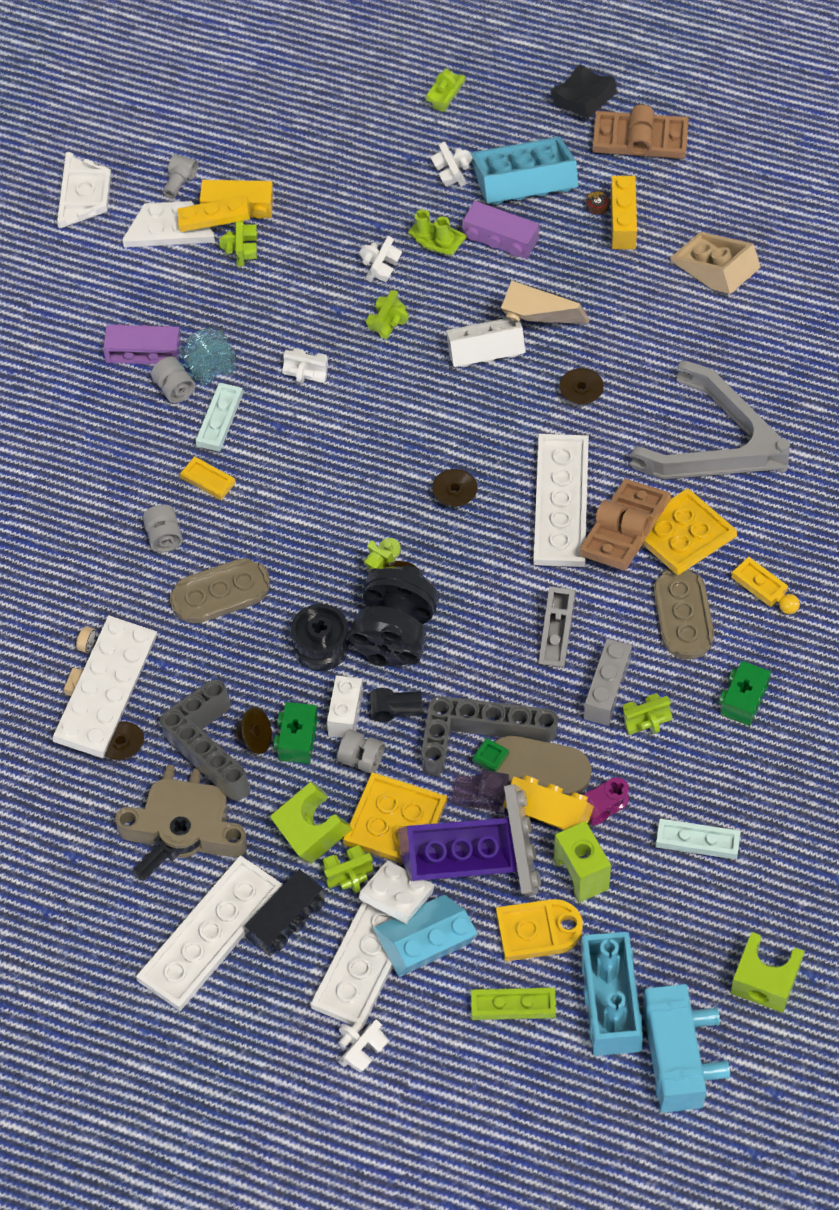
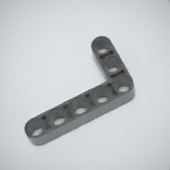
M211 680L163 713L160 722L168 742L230 799L241 800L250 793V785L243 767L202 731L203 728L226 713L231 707V700L224 682L221 680Z
M438 696L429 704L422 745V769L431 776H437L445 770L451 731L496 737L519 736L550 742L558 734V716L553 710L546 708ZM440 711L446 712L443 715L437 714ZM463 715H471L472 717L465 718ZM490 718H497V719H499V720L491 721V720H489V719H490ZM516 721H523V722H525V723H523V724H517V723H515V722H516ZM543 724H549V725H551V726H550V727H543V726H541V725H543ZM440 734L442 737L436 738L433 735ZM436 757L438 760L431 761L429 758Z

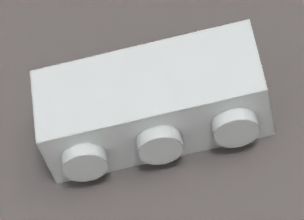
M506 318L446 330L450 358L454 367H466L472 363L491 362L497 358H511L525 353L523 329L520 321L517 322Z

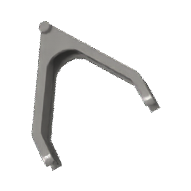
M682 360L678 364L677 369L687 371L691 375L679 371L676 380L680 384L706 392L744 430L751 440L746 445L737 449L663 455L636 446L630 455L638 458L632 459L630 463L632 468L660 479L777 470L780 473H784L788 470L790 443L788 440L782 439L714 370Z

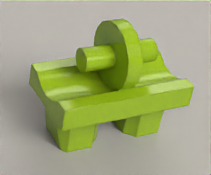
M445 68L443 72L437 75L435 84L426 95V101L433 103L434 109L445 112L466 81V76L454 74Z
M243 221L236 222V235H233L232 231H227L219 239V246L226 250L227 254H231L233 250H236L237 266H244L245 259H257V243H245V241H257V225H244Z
M391 290L387 297L379 296L376 301L378 315L369 314L366 319L369 329L378 331L382 339H388L394 327H397L398 324H406L409 319V314L405 311L407 307L398 299V292Z
M386 538L380 542L378 548L376 543L371 540L367 545L370 554L365 559L364 564L369 568V573L371 569H381L387 564L394 562L401 553L399 542L394 538Z
M654 693L645 699V704L639 706L634 702L624 704L623 713L627 733L631 735L650 728L653 734L659 733V724L673 720L669 697L664 696L661 698L657 693Z
M360 845L349 848L346 851L349 861L340 864L337 855L324 858L325 883L328 889L340 885L342 890L352 887L353 891L358 893L361 891L359 883L367 881L366 874L374 872L371 854H365Z

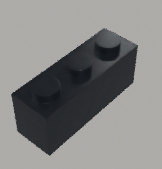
M298 869L244 925L246 939L269 957L276 951H281L286 946L288 938L294 932H299L304 927L306 919L323 907L325 903L324 888Z

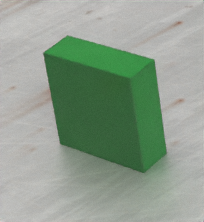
M486 738L473 756L472 762L496 774L508 757L509 749Z

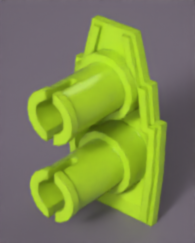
M424 209L418 210L417 214H414L416 223L408 231V234L414 237L416 242L422 244L424 248L451 256L467 237L466 234L451 228L450 220L447 217H439L434 224L431 223L430 214Z

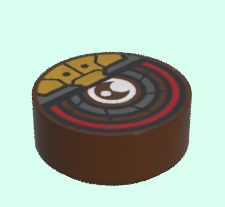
M601 191L591 192L586 197V209L596 215L605 213L609 209L608 195Z

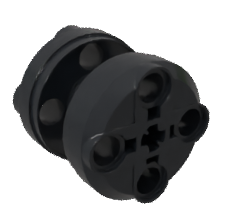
M413 566L371 569L363 590V601L367 608L357 613L348 638L357 650L366 656L370 663L376 666L418 664L426 644V631L422 625L432 619L440 594L432 583L422 575V572Z

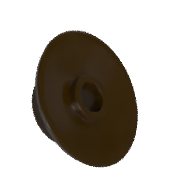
M586 368L570 370L560 380L562 395L575 404L583 405L594 402L601 396L604 389L602 378L596 372Z
M449 469L443 471L435 478L432 489L434 496L441 503L447 506L458 507L469 503L475 497L478 485L476 479L469 472L461 469Z
M252 707L245 712L242 720L239 721L236 729L237 737L240 743L247 746L253 753L263 754L270 746L272 738L271 724L262 709Z
M119 721L104 756L113 760H127L134 756L144 743V734L141 728L131 722Z

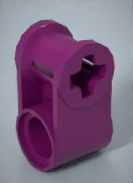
M612 778L599 787L583 794V796L588 797L587 802L594 806L589 819L593 826L601 824L608 817L628 805L629 786L624 779Z

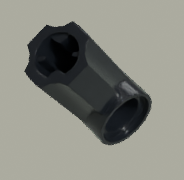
M376 688L370 693L371 718L374 721L388 722L394 716H422V692H393L389 688Z

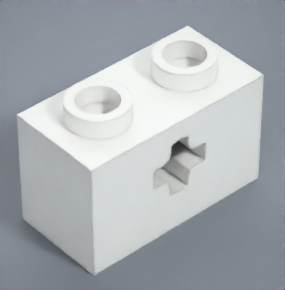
M336 675L327 719L329 737L343 738L349 729L356 731L363 698L361 678Z

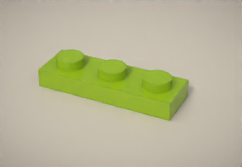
M555 988L471 990L472 1020L556 1018Z

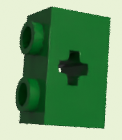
M741 661L738 670L733 668L728 683L731 684L729 690L724 689L719 699V704L722 705L721 716L751 726L769 686L771 671Z
M285 702L284 712H279L278 727L281 728L280 735H275L274 750L278 751L279 761L311 764L318 722L317 705Z

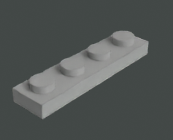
M515 784L504 786L521 893L526 896L537 895V887L541 886L539 872L534 870L533 860H536V851L534 845L530 844L528 833L532 832V826L529 817L525 816L524 807L527 806L526 793Z

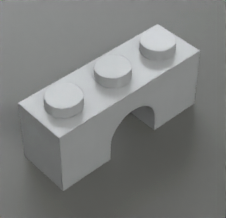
M611 639L606 640L585 702L584 720L606 726L610 725L617 703L621 682L624 683L631 662L632 645Z

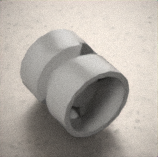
M166 357L160 360L152 369L151 377L171 403L182 402L194 392L196 387L194 380L185 371V368L176 357Z
M157 505L149 508L144 513L143 521L148 532L151 549L159 553L169 552L182 544V534L172 506Z
M349 729L340 744L337 761L351 767L357 764L359 770L370 774L372 772L375 773L384 754L385 742L372 737L366 740L363 734Z

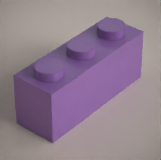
M474 201L463 219V233L470 240L478 241L492 248L511 253L514 256L528 259L539 240V224Z
M106 325L103 347L106 363L157 364L160 360L171 356L179 360L181 348L179 327Z

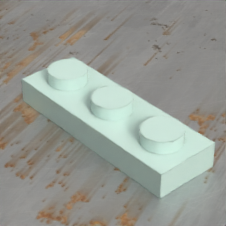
M223 383L218 384L196 438L197 447L220 452L242 398L243 388Z
M660 819L656 848L737 860L741 831Z

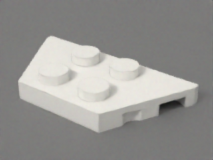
M66 152L57 220L58 228H63L107 212L111 169L102 165H95L87 159L81 161L74 158L73 153Z
M192 201L145 203L125 234L123 245L124 247L215 243V238L210 227L185 232L180 231L178 208L194 205Z

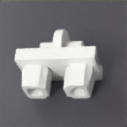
M446 142L440 143L441 151L433 155L431 159L438 171L449 165V168L439 173L443 183L447 187L458 181L461 187L464 186L467 182L460 168L464 170L469 168V163L472 161L471 153L468 150L458 148L453 156Z
M389 236L386 238L380 251H378L376 243L364 245L360 250L363 264L369 265L370 262L373 263L365 278L369 282H372L374 277L387 282L394 268L384 264L383 260L395 265L402 251L392 246L394 239Z
M294 348L292 351L285 350L282 374L295 376L299 383H303L305 379L325 383L328 366L327 355L318 353L312 356L298 348Z
M375 1020L367 1026L361 1035L358 1034L362 1028L359 1022H355L352 1027L343 1024L339 1028L343 1037L338 1043L343 1048L349 1042L352 1045L338 1060V1063L343 1067L349 1064L353 1069L361 1073L372 1061L361 1049L367 1044L378 1053L389 1041L383 1032L379 1030L382 1024Z

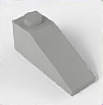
M549 586L538 664L565 667L576 598L575 590Z

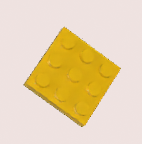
M687 488L671 498L643 545L678 576L736 538L737 530Z
M372 772L350 822L352 830L344 836L343 844L350 847L360 845L365 852L404 864L400 856L398 829L405 826L439 823L448 798L446 795Z

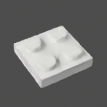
M387 860L360 891L359 899L407 924L433 893L435 885L426 880L411 881L404 868Z

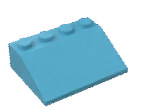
M561 137L471 152L472 164L480 190L487 203L500 204L504 200H522L526 196L531 195L545 196L549 192H567L572 188L578 187L576 160Z

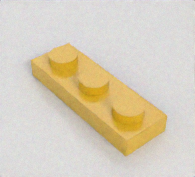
M247 195L178 208V225L181 232L250 219Z

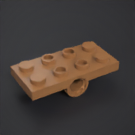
M637 105L632 108L631 113L596 111L593 152L686 159L689 117L654 115V110L647 105Z
M624 479L610 501L603 500L599 505L596 514V524L579 548L580 556L626 571L671 500L670 492Z

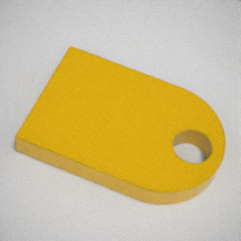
M551 899L496 907L505 962L565 953L573 949L581 938L583 928L581 915L572 904L566 901ZM569 919L576 923V927L567 930L561 926V923Z

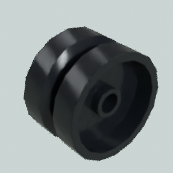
M314 604L299 611L293 619L291 626L292 646L295 658L302 666L314 671H326L336 668L347 657L350 645L348 638L349 629L346 617L339 609L328 604Z

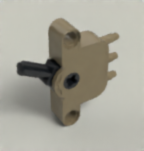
M171 764L167 765L163 779L152 785L145 809L125 807L117 812L115 820L118 833L122 839L155 845V848L133 869L134 875L139 880L145 881L167 858L174 861L176 858H188L197 852L239 857L246 852L247 839L244 828L239 824L226 822L228 817L226 795L216 785L200 784L201 771L197 768L193 769L189 782L174 780L175 767ZM127 822H134L130 826H124ZM233 838L240 839L238 842L235 843L229 842Z

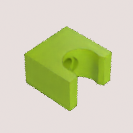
M312 782L308 783L270 816L298 856L311 864L352 830L348 822L336 814L330 816L326 822L320 825L314 824L315 810L327 800L328 796L323 789Z
M584 821L555 834L554 861L558 867L565 864L574 884V896L578 903L609 890L611 864L587 822ZM585 854L588 855L587 858H580Z
M751 932L733 978L730 994L784 1013L805 951L795 947L791 952L788 963L780 967L767 966L758 958L761 935Z

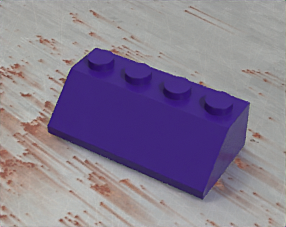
M509 818L412 825L398 829L400 856L411 881L517 872Z

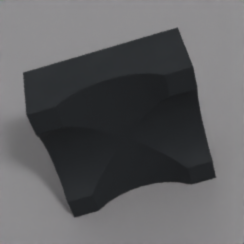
M581 64L574 69L571 76L564 83L556 85L551 89L554 105L585 118L591 117L617 93L614 77L600 76Z

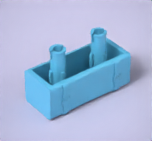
M629 932L584 935L581 941V967L585 981L584 1000L585 1006H588L590 1040H592L593 1054L600 1056L640 1052L643 1039L642 1018L639 1013L633 967V950L630 945Z
M686 984L648 988L645 990L642 1004L644 1026L647 1029L656 1081V1095L659 1098L661 1112L702 1108L707 1094L705 1081L730 1078L727 1060L701 1063L695 1027L720 1025L718 1007L692 1010Z

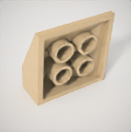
M511 281L501 309L506 313V317L517 322L523 319L526 321L588 324L590 320L580 303Z

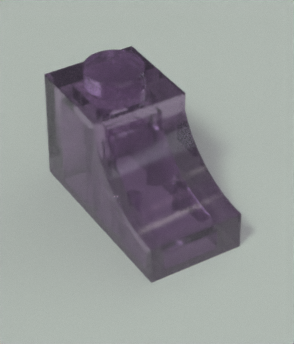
M483 770L477 776H456L452 804L504 813L505 808L503 804L506 799L504 786L509 785V774Z

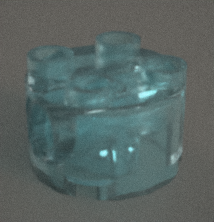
M213 328L200 330L186 340L188 343L186 347L182 344L180 348V354L191 370V375L195 380L200 381L201 385L211 383L214 377L218 375L230 374L236 368L234 364L236 353L231 348L226 335L220 328H217V331H214Z

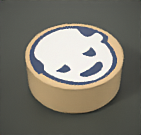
M88 626L82 628L76 644L78 651L84 653L91 651L96 640V629Z

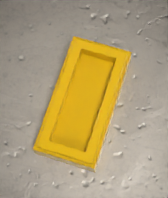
M195 456L180 473L181 479L221 501L236 484L234 477Z

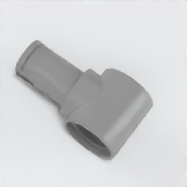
M174 154L171 157L168 167L170 178L163 189V194L166 197L175 199L182 184L186 183L187 179H194L198 170V161L178 154Z

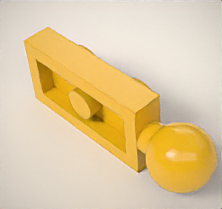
M746 558L732 572L731 578L768 606L772 607L776 602H779V607L785 614L790 615L798 611L800 607L799 599L793 594L785 595L788 585L752 558Z

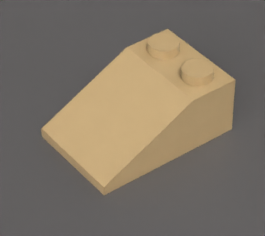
M699 232L670 257L671 262L712 290L728 294L734 292L761 268L753 243L705 232Z

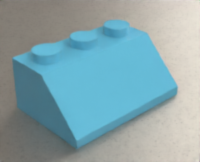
M446 895L423 904L407 924L393 918L373 928L398 977L469 945L478 935L465 909Z

